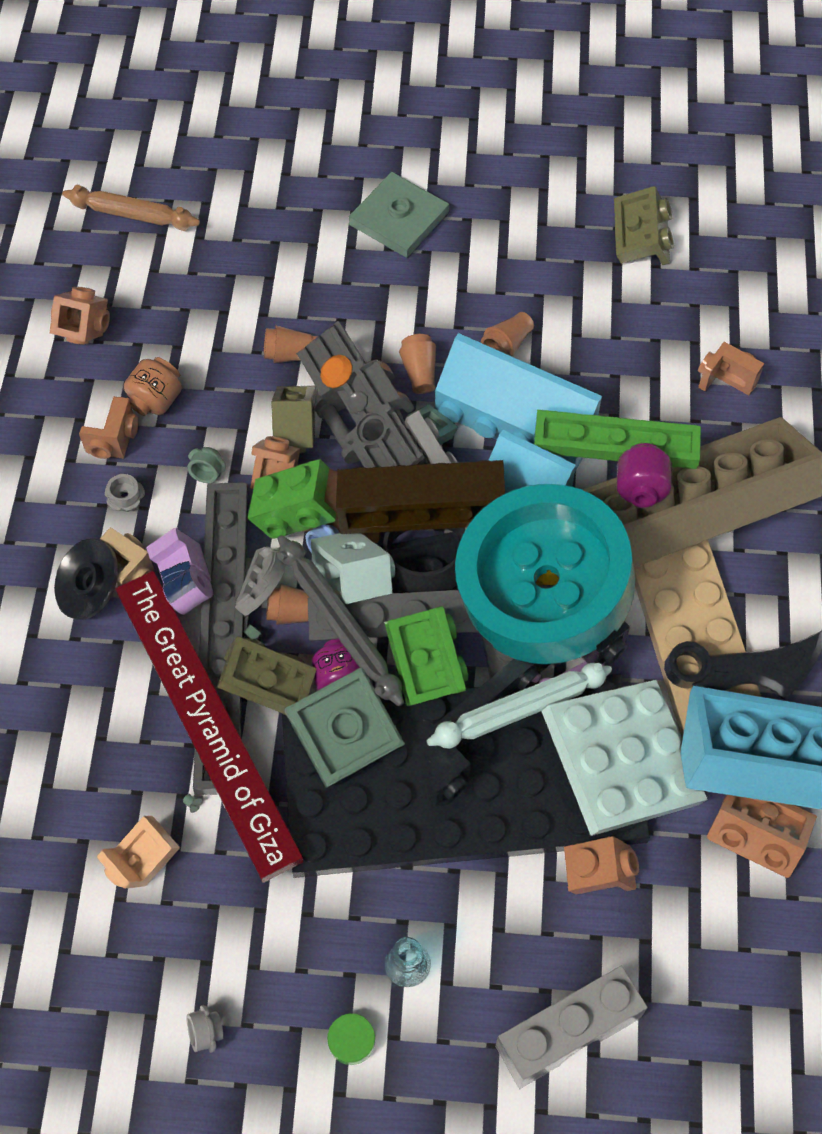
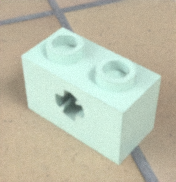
M338 533L310 539L312 562L344 604L392 594L391 578L395 576L394 561L388 552L361 533Z

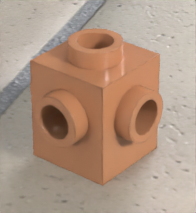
M72 287V291L54 295L49 333L66 337V341L75 344H88L89 340L103 336L110 320V313L106 310L108 299L95 296V290L85 287Z

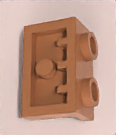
M725 795L718 814L708 832L707 839L785 878H789L806 850L817 816L795 805Z

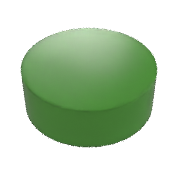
M358 1014L342 1015L329 1028L327 1036L328 1046L333 1057L340 1063L357 1065L367 1060L372 1054L375 1047V1033L371 1023L363 1016Z

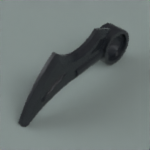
M822 630L798 642L757 652L709 655L708 651L696 642H682L676 645L668 654L664 670L672 684L680 688L690 689L693 686L726 691L734 686L754 684L770 689L784 700L804 681L815 665L822 651ZM682 655L693 657L699 666L698 673L695 675L682 673L678 669L677 658Z

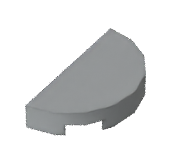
M270 547L256 550L236 601L235 608L244 616L257 609L270 596L284 574L286 564L278 559V551H273Z

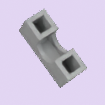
M621 965L498 1036L495 1047L520 1090L559 1067L565 1059L597 1040L602 1042L638 1021L646 1011L647 1006Z

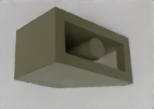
M277 386L271 401L273 436L289 440V446L300 448V453H304L306 448H313L315 386Z

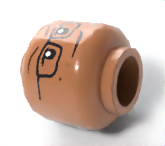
M155 357L154 360H141L124 383V390L129 397L132 409L142 416H146L148 413L155 415L166 413L182 389L181 382L179 381L181 376L179 371L160 357Z

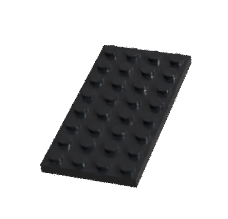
M621 674L607 675L605 682L600 687L594 689L586 688L581 695L571 699L622 688ZM479 687L466 688V691L446 695L407 706L404 694H402L404 704L401 706L379 696L405 744L327 788L287 715L282 713L289 832L304 861L292 868L293 878L562 852L566 846L612 836L628 845L648 843L650 836L647 820L593 836L590 835L541 711L471 739L461 748L455 746L471 763L468 779L469 785L455 800L449 801L446 798L436 807L430 800L433 746H429L427 740L434 734V725Z

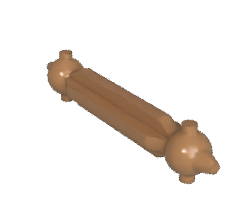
M79 184L75 185L72 190H64L62 192V196L69 199L72 205L80 209H85L88 205L94 211L157 225L172 223L176 229L186 231L191 226H199L200 220L193 217L187 209L177 207L174 211L169 206L104 191L89 192L87 188Z

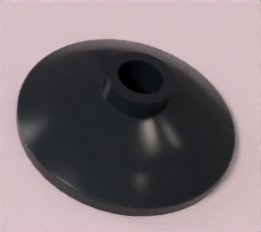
M98 539L82 540L75 544L62 559L56 573L54 592L59 609L67 617L76 620L89 619L98 614L109 602L117 583L118 564L114 551L107 543Z

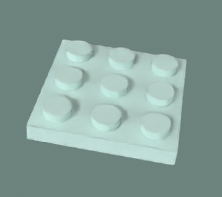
M657 680L549 704L541 711L591 836L698 806L708 800L704 791L687 789L685 786L680 754L682 739Z

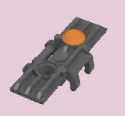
M337 321L296 353L322 398L316 404L315 411L319 418L325 419L343 449L341 455L346 463L353 464L360 460L364 468L396 465L407 466L416 465L425 458L396 412L399 409H404L407 413L411 412L414 409L412 402L407 395L396 391L391 381L394 380L395 376L387 364L377 359L369 362L364 361L341 322ZM345 407H347V410L357 424L352 431H349L338 413Z

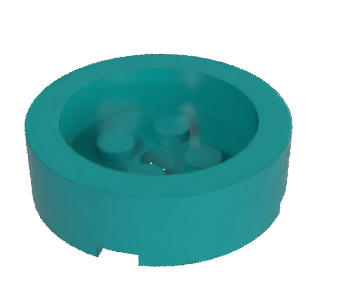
M537 484L515 489L498 497L485 506L470 522L460 540L456 554V582L473 626L493 645V648L520 661L536 664H556L587 655L596 650V645L607 638L614 630L617 632L632 606L635 594V570L627 531L616 513L607 504L594 495L575 487L560 484ZM547 570H551V573L559 576L558 583L547 589L537 586L535 583L542 574L547 573Z

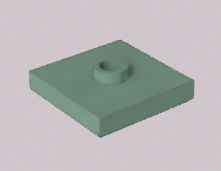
M391 171L349 215V225L408 258L449 213V203Z
M363 667L284 709L326 788L405 744L379 696L375 693V689Z

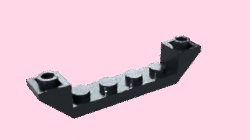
M624 621L617 632L614 630L607 638L596 645V650L582 656V658L587 663H600L601 665L605 661L609 664L614 663L628 648L626 640L630 626ZM513 659L434 725V733L437 726L442 722L451 721L455 723L464 713L536 685L542 677L541 672L551 664H536ZM556 663V664H553V665L556 667V666L560 665L561 663ZM461 738L457 746L461 748L471 739ZM433 746L430 800L436 807L446 798L449 801L455 800L469 785L468 779L471 763L456 747L447 749L441 746Z

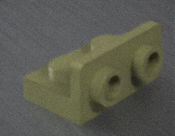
M656 186L614 198L616 256L620 263L656 254L662 265L669 264V250L674 248L672 232L668 227V221L672 220V210L668 199L661 198Z
M237 636L226 650L224 656L226 662L217 688L286 715L284 711L286 707L309 695L317 668L305 664L298 656L280 654L268 649L262 642L256 639H243Z

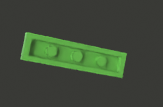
M537 410L534 445L555 455L618 461L623 452L632 446L650 443L656 445L669 455L672 467L697 469L700 462L701 426Z

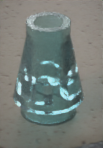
M401 938L386 955V973L392 982L401 987L419 985L427 978L430 972V956L427 950L414 938ZM408 953L416 955L411 961H404L399 957L401 954L407 955Z

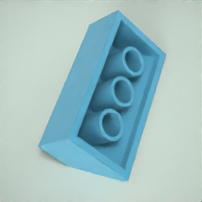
M458 333L453 341L435 390V409L453 423L458 422L475 430L482 437L497 440L502 430H505L534 444L537 410L598 416L602 396ZM557 455L575 464V471L583 459L581 457Z
M699 686L692 687L680 753L687 789L822 809V707Z

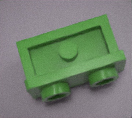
M321 459L255 479L248 519L272 539L278 538L281 535L286 536L335 522L337 513L324 502L330 468Z
M443 606L384 622L398 675L403 682L402 689L407 706L466 691L464 681L468 680L467 667L463 658L456 654L453 639H456V627L452 616L445 614Z

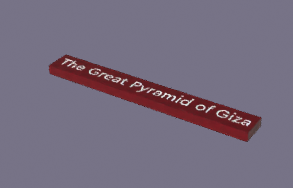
M151 571L115 588L262 883L303 863L302 855L173 607L167 601L155 572Z

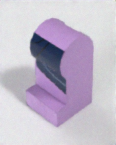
M173 528L146 547L150 560L158 565L164 583L163 593L169 604L178 613L187 614L193 608L212 597L211 578L198 542L177 528Z

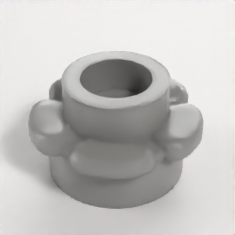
M119 474L112 477L105 489V496L108 498L106 501L107 505L115 511H120L121 509L132 511L140 505V499L144 497L142 484L138 483L133 476L128 474ZM123 493H128L126 497L121 496Z
M201 1005L199 1011L187 1014V1030L194 1052L209 1049V1052L213 1053L216 1049V1041L223 1040V1029L218 1012L209 1013L208 1008L205 1005Z

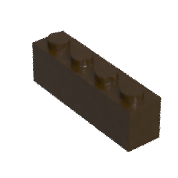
M503 460L337 469L336 511L341 534L468 527L474 517L485 506L505 494Z

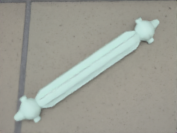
M588 663L583 666L580 672L568 671L464 713L455 723L451 721L440 723L435 733L427 740L429 746L453 748L459 744L461 738L475 739L538 713L549 704L579 696L586 688L594 689L600 687L605 682L606 676L612 671L611 666H602L600 663Z

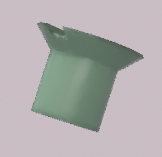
M187 794L183 799V803L190 807L191 813H194L199 809V805H202V798H195L191 794Z

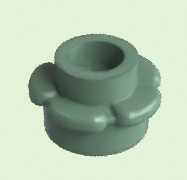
M211 447L195 448L188 455L190 459L187 466L188 472L199 482L212 483L226 469V463L220 453Z

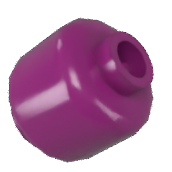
M650 443L636 444L623 452L617 464V491L624 500L637 507L645 508L663 501L670 494L672 463L667 453Z

